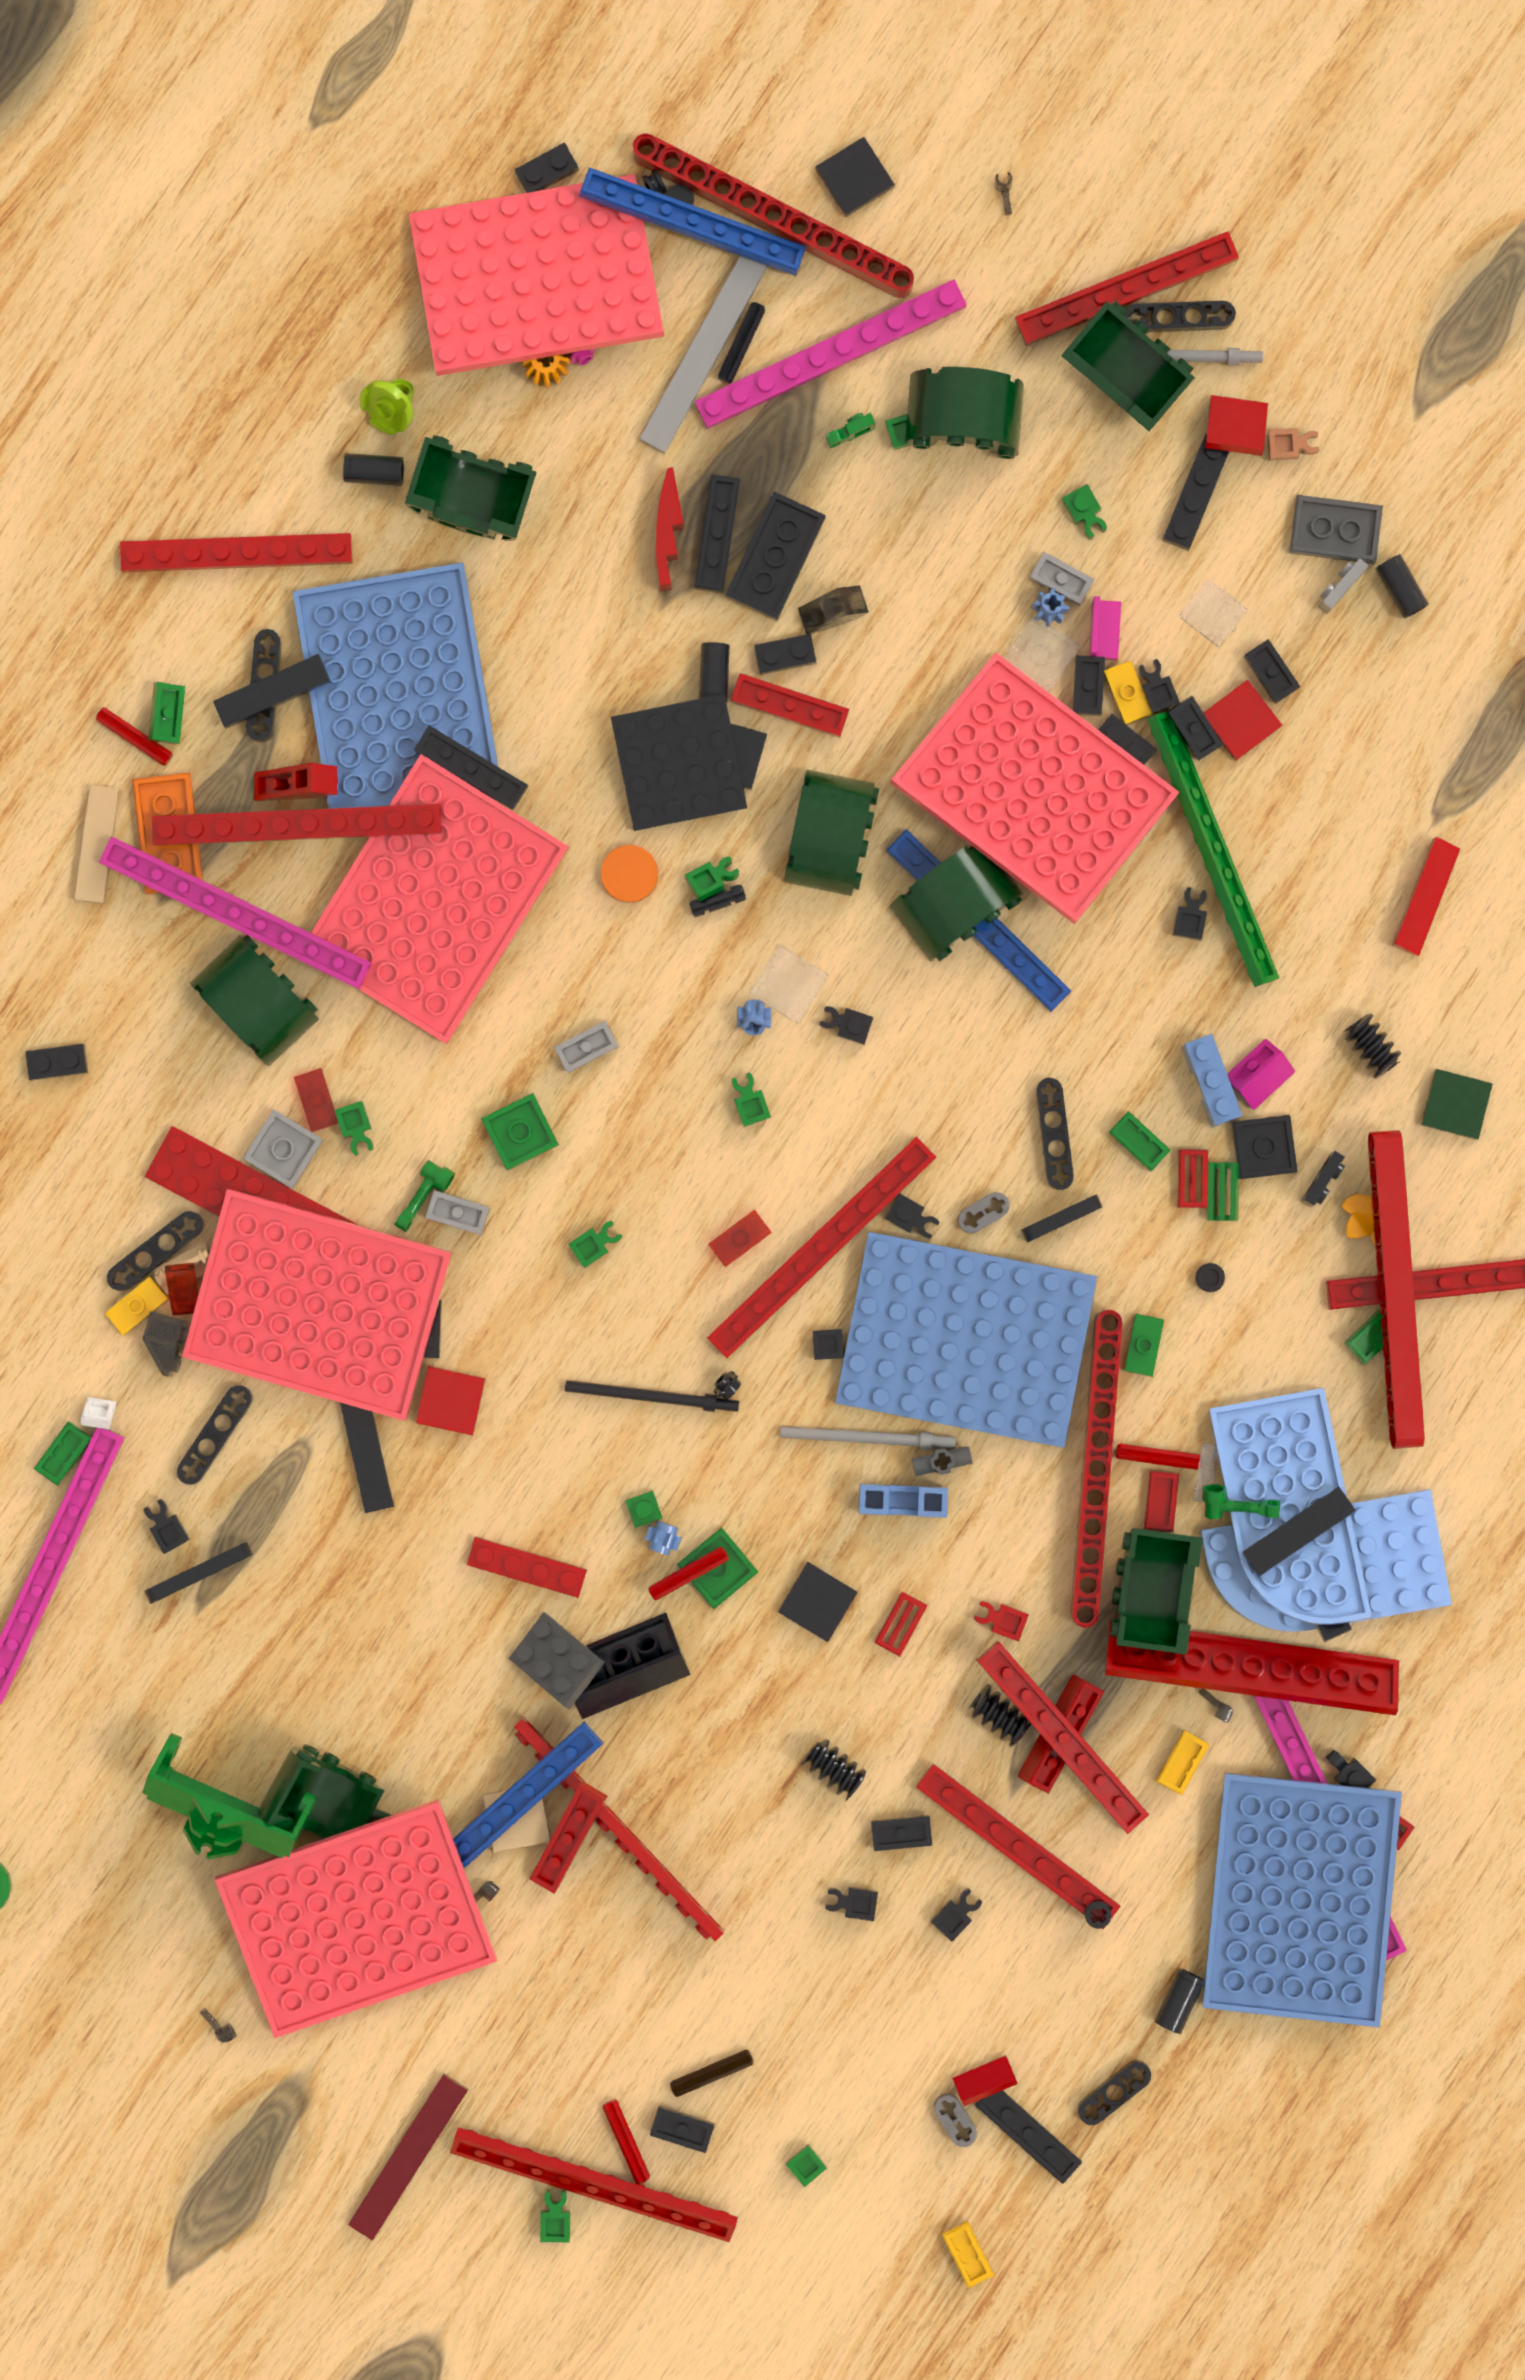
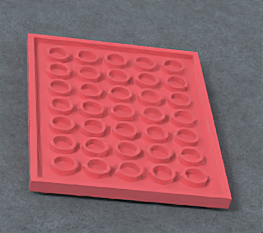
M635 174L617 177L637 185ZM583 183L409 213L436 376L664 337L644 220L579 197Z
M997 653L982 668L890 782L899 791L1074 925L1179 794L1178 790Z
M420 754L389 806L440 804L442 834L369 837L311 933L372 962L359 990L440 1041L448 1044L569 849V846Z
M229 1188L225 1194L182 1357L406 1421L452 1252Z
M439 1799L292 1850L289 1857L284 1856L280 1858L275 1855L215 1876V1883L274 2038L497 1962L494 1948Z

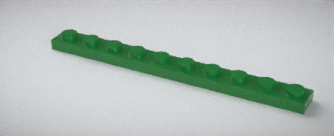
M1167 712L1154 715L1147 719L1151 727V733L1157 742L1162 755V761L1166 765L1171 777L1172 785L1179 791L1178 797L1183 807V813L1193 832L1194 841L1198 845L1205 868L1214 885L1216 896L1220 900L1226 915V921L1232 930L1237 948L1246 965L1248 976L1252 980L1254 988L1279 979V975L1185 740Z

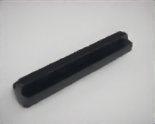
M757 302L750 304L718 373V378L721 381L729 384L733 382L765 313L763 305Z

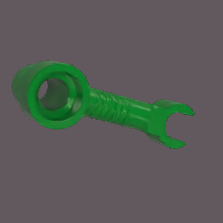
M428 1160L420 1172V1175L424 1177L423 1182L419 1186L418 1191H416L415 1196H413L412 1201L409 1202L394 1225L407 1232L431 1189L435 1187L439 1191L445 1192L452 1183L455 1172L446 1167L441 1168Z
M1219 1484L1203 1486L1202 1500L1205 1502V1517L1209 1519L1221 1518L1222 1511L1257 1513L1270 1518L1279 1517V1500L1271 1499L1259 1502L1226 1500V1487Z

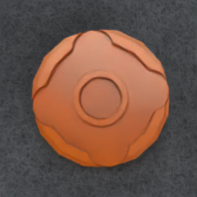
M635 845L619 846L611 851L603 861L601 868L602 884L607 893L617 901L627 903L640 902L647 898L656 887L658 880L657 863L652 855L642 847Z

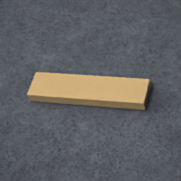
M90 785L74 897L76 901L105 904L109 867L99 863L111 836L114 837L120 795L119 789Z

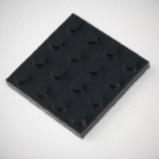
M725 694L611 716L634 831L748 808Z

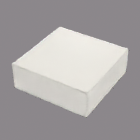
M87 1397L81 1416V1425L110 1430L116 1411V1401Z

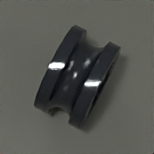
M655 169L651 171L650 176H642L647 189L658 193L662 192L663 194L667 192L661 177Z
M1102 1901L1090 1902L1084 1911L1087 1923L1093 1928H1104L1111 1921V1910ZM1093 1908L1097 1910L1105 1909L1106 1912L1102 1913L1105 1916L1103 1921L1096 1919L1093 1922L1090 1919L1093 1916L1090 1913Z

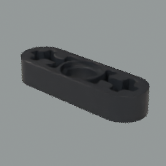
M1096 1194L1021 1229L1028 1243L1103 1206Z
M1140 2060L1129 2062L1084 2097L1078 2105L1080 2119L1087 2125L1099 2124L1145 2088L1151 2080V2071L1147 2064ZM1136 2067L1137 2070L1143 2068L1145 2070L1142 2073L1144 2079L1142 2081L1138 2079L1132 2080L1129 2085L1133 2089L1128 2091L1124 2082L1119 2078L1124 2076L1127 2081L1133 2076L1131 2071L1133 2068ZM1114 2084L1119 2085L1123 2090L1121 2098L1116 2101H1112L1106 2096L1107 2088ZM1101 2094L1104 2102L1110 2107L1105 2110L1102 2104L1096 2109L1098 2114L1096 2117L1093 2118L1091 2115L1086 2117L1084 2115L1087 2112L1085 2106L1087 2104H1090L1092 2107L1097 2105L1100 2101L1096 2096Z

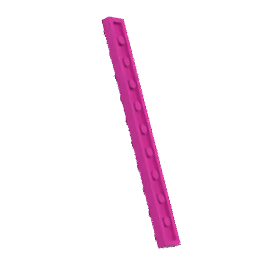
M955 279L700 398L695 401V405L706 428H712L966 308L967 304Z
M111 836L99 863L357 989L361 988L372 965V962L115 837Z
M95 1429L0 1635V1704H3L126 1438L108 1429Z
M1254 1696L1292 1779L1327 1783L1289 1701ZM1391 1916L1386 1961L1407 1951Z

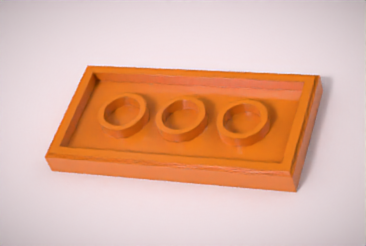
M191 773L132 779L140 850L203 880L199 844L153 845L152 816L196 814ZM144 885L146 895L160 893Z

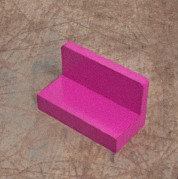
M1094 596L1091 606L1089 656L1105 657V660L1111 661L1118 660L1121 602L1102 601L1100 596Z
M1265 1038L1227 1075L1232 1088L1243 1097L1251 1109L1255 1110L1291 1077L1295 1070L1283 1052Z

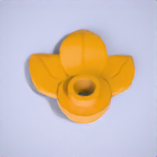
M1362 1194L1349 1196L1341 1205L1347 1213L1351 1214L1346 1225L1347 1238H1362L1369 1235L1372 1243L1375 1245L1372 1196L1368 1197Z

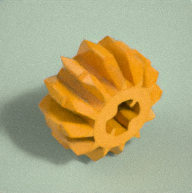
M566 354L547 357L550 360L549 367H543V358L521 361L522 367L528 368L525 371L526 378L534 376V385L537 386L543 379L545 387L549 388L551 379H554L556 384L561 383L558 374L563 376L569 374L568 369L564 366L571 364L570 358L565 357Z

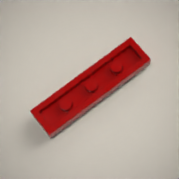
M739 673L731 697L732 703L839 738L849 713L848 708Z
M478 1537L474 1538L467 1562L468 1566L576 1598L580 1596L587 1569Z
M584 1781L579 1784L530 1880L553 1894L557 1892L608 1797L606 1794Z

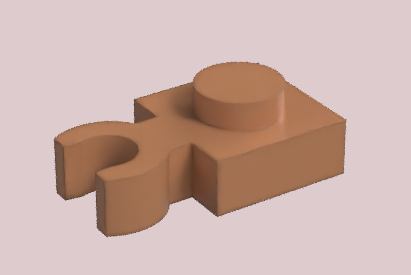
M1298 428L1270 429L1267 432L1269 461L1298 459L1299 451H1303L1308 455H1314L1319 452V447H1310L1307 444L1308 439L1318 437V432L1309 431L1303 436H1298Z

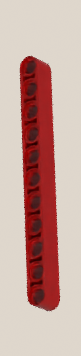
M643 133L634 139V159L640 166L650 171L655 169L659 176L677 185L687 186L694 194L780 238L805 246V251L894 297L905 298L912 292L914 274L907 266L651 134ZM644 145L651 146L654 149L649 155H642L638 150ZM673 158L679 164L675 168H667L664 162L667 159ZM698 171L703 173L705 177L701 181L696 182L692 181L689 176L691 173ZM723 184L727 185L730 191L727 194L720 195L715 192V188ZM744 198H752L756 203L751 208H745L740 202ZM770 211H777L781 217L777 221H770L766 218V214ZM795 224H802L807 230L802 234H795L791 228ZM821 237H827L832 241V244L823 248L816 241ZM847 250H852L857 254V258L848 261L843 258L842 254ZM877 263L882 266L883 270L878 274H873L867 267ZM902 276L909 283L904 287H898L894 284L893 280L896 277Z
M1400 1130L1369 1132L1368 1156L1380 1313L1384 1315L1381 1318L1389 1438L1393 1449L1423 1447L1425 1433L1403 1139Z
M1104 1310L1098 1313L1095 1317L1070 1611L1073 1622L1083 1628L1095 1625L1098 1621L1123 1326L1120 1314L1114 1310ZM1107 1314L1112 1315L1116 1320V1326L1112 1331H1105L1101 1326V1319ZM1104 1343L1111 1345L1114 1351L1112 1358L1109 1360H1103L1098 1353L1099 1347ZM1100 1373H1107L1111 1377V1385L1107 1389H1100L1096 1384V1378ZM1102 1401L1108 1405L1109 1412L1106 1417L1100 1419L1094 1414V1406ZM1096 1431L1104 1432L1107 1438L1104 1446L1099 1448L1095 1447L1091 1442V1437ZM1094 1460H1100L1104 1465V1471L1100 1476L1094 1477L1089 1472V1465ZM1092 1489H1098L1102 1494L1101 1502L1092 1506L1087 1502V1493ZM1090 1518H1095L1099 1522V1530L1093 1535L1087 1534L1084 1530V1524ZM1089 1547L1094 1548L1097 1552V1558L1091 1564H1087L1082 1560V1552ZM1084 1577H1091L1095 1582L1094 1589L1089 1593H1084L1079 1588V1583ZM1082 1606H1089L1092 1610V1617L1087 1622H1081L1077 1618V1611Z

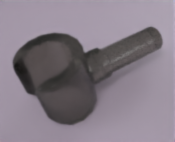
M1008 172V182L1001 183L998 180L999 176L997 173L995 176V188L998 192H1001L1005 215H1011L1009 190L1012 187V175Z
M1201 1689L1198 1693L1218 1708L1214 1716L1224 1722H1229L1233 1715L1232 1707L1221 1702L1219 1699L1217 1700L1206 1689Z
M486 1881L474 1893L476 1902L482 1896L490 1902L500 1888L492 1881Z
M206 2008L200 2012L215 2030L216 2038L220 2042H229L237 2037L230 2023L221 2027L219 2022Z

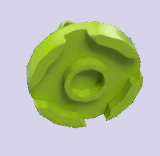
M395 379L391 382L374 380L361 391L359 397L360 408L362 412L366 409L371 417L369 422L379 431L389 435H395L401 431L404 432L411 425L414 418L411 405L414 387L412 383L404 379Z

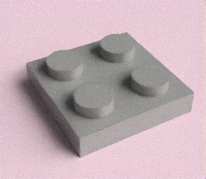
M273 1109L243 1159L291 1189H294L324 1140Z

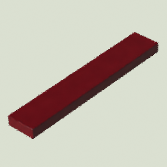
M446 2074L442 2075L348 2224L350 2227L373 2241L468 2091L466 2087Z

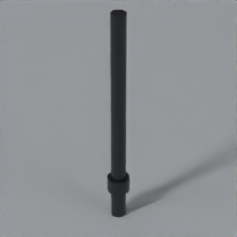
M566 1380L565 1392L703 1408V1411L715 1412V1409L738 1412L739 1400L717 1398L713 1394L697 1396Z

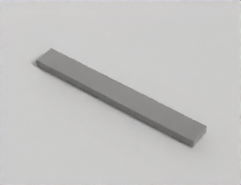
M739 256L639 440L663 454L666 453L768 268L767 265Z

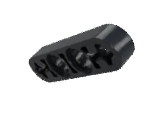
M1223 300L1144 303L1129 306L1126 309L1128 312L1125 317L1129 320L1133 312H1138L1139 317H1148L1149 311H1153L1152 325H1148L1149 319L1140 320L1149 329L1147 333L1223 330L1232 325L1236 311L1230 302ZM1206 308L1210 309L1209 315L1218 314L1221 308L1224 309L1226 314L1230 315L1226 317L1225 322L1220 321L1218 316L1210 317V323L1205 322L1207 318ZM1190 309L1198 310L1202 316L1201 321L1195 324L1188 322L1185 316L1186 312ZM1162 310L1169 311L1173 316V321L1167 325L1159 323L1157 320L1158 312Z
M263 629L255 637L250 684L261 680L257 671L262 664H270L273 667V674L280 670L282 642L274 630ZM267 636H271V639L276 642L275 645H271L269 648V655L271 657L275 656V660L266 657L258 659L259 654L265 656V647L260 643L265 641ZM276 707L261 713H270L269 717L263 715V725L268 727L267 731H262L261 736H257V732L252 730L253 726H258L259 716L256 715L247 719V733L254 741L259 743L266 742L272 737Z
M1045 1078L1036 1087V1098L1046 1177L1051 1188L1064 1190L1072 1184L1074 1174L1063 1088L1058 1080ZM1046 1083H1051L1052 1088H1057V1093H1054L1052 1098L1053 1103L1059 1101L1060 1107L1051 1106L1043 1109L1042 1103L1048 1104L1047 1094L1041 1093V1089L1046 1088ZM1053 1111L1060 1115L1061 1123L1058 1127L1050 1128L1046 1125L1045 1116L1048 1112ZM1054 1140L1061 1141L1065 1146L1063 1155L1059 1157L1052 1156L1048 1150L1050 1142ZM1067 1159V1165L1061 1164L1063 1174H1068V1179L1064 1180L1063 1185H1059L1058 1181H1053L1052 1175L1057 1174L1056 1165L1050 1167L1049 1161L1058 1162Z
M192 1211L180 1214L108 1271L107 1282L109 1286L118 1291L130 1289L151 1273L153 1269L160 1266L195 1239L204 1228L202 1217ZM188 1217L191 1220L196 1218L197 1222L194 1224L196 1230L194 1232L189 1229L184 1231L181 1235L185 1239L181 1242L179 1235L172 1228L176 1225L177 1230H180L186 1225L185 1218ZM164 1234H171L175 1239V1245L169 1251L163 1250L159 1245V1240ZM141 1252H148L152 1257V1263L149 1267L142 1269L136 1263L137 1255ZM130 1261L132 1268L139 1272V1275L135 1277V1274L131 1272L125 1277L127 1282L125 1285L122 1283L115 1284L114 1280L117 1278L115 1273L117 1271L124 1273L130 1269L126 1266V1263Z
M234 1386L227 1391L178 1465L177 1476L182 1483L193 1485L203 1479L252 1405L253 1395L247 1387ZM244 1391L245 1395L243 1398L247 1401L245 1404H238L234 1411L239 1412L236 1418L231 1411L225 1410L223 1407L225 1404L228 1407L233 1405L235 1399L232 1397L234 1392L240 1393ZM221 1414H225L231 1419V1426L226 1431L218 1430L215 1425L216 1418ZM204 1439H210L215 1444V1450L209 1456L203 1455L199 1450V1444ZM194 1452L199 1459L205 1460L207 1463L205 1466L199 1463L195 1468L198 1476H192L187 1479L185 1477L187 1472L184 1470V1467L194 1464L196 1459L191 1458Z
M247 1542L242 1543L144 1592L149 1603L152 1604L252 1556L253 1553Z

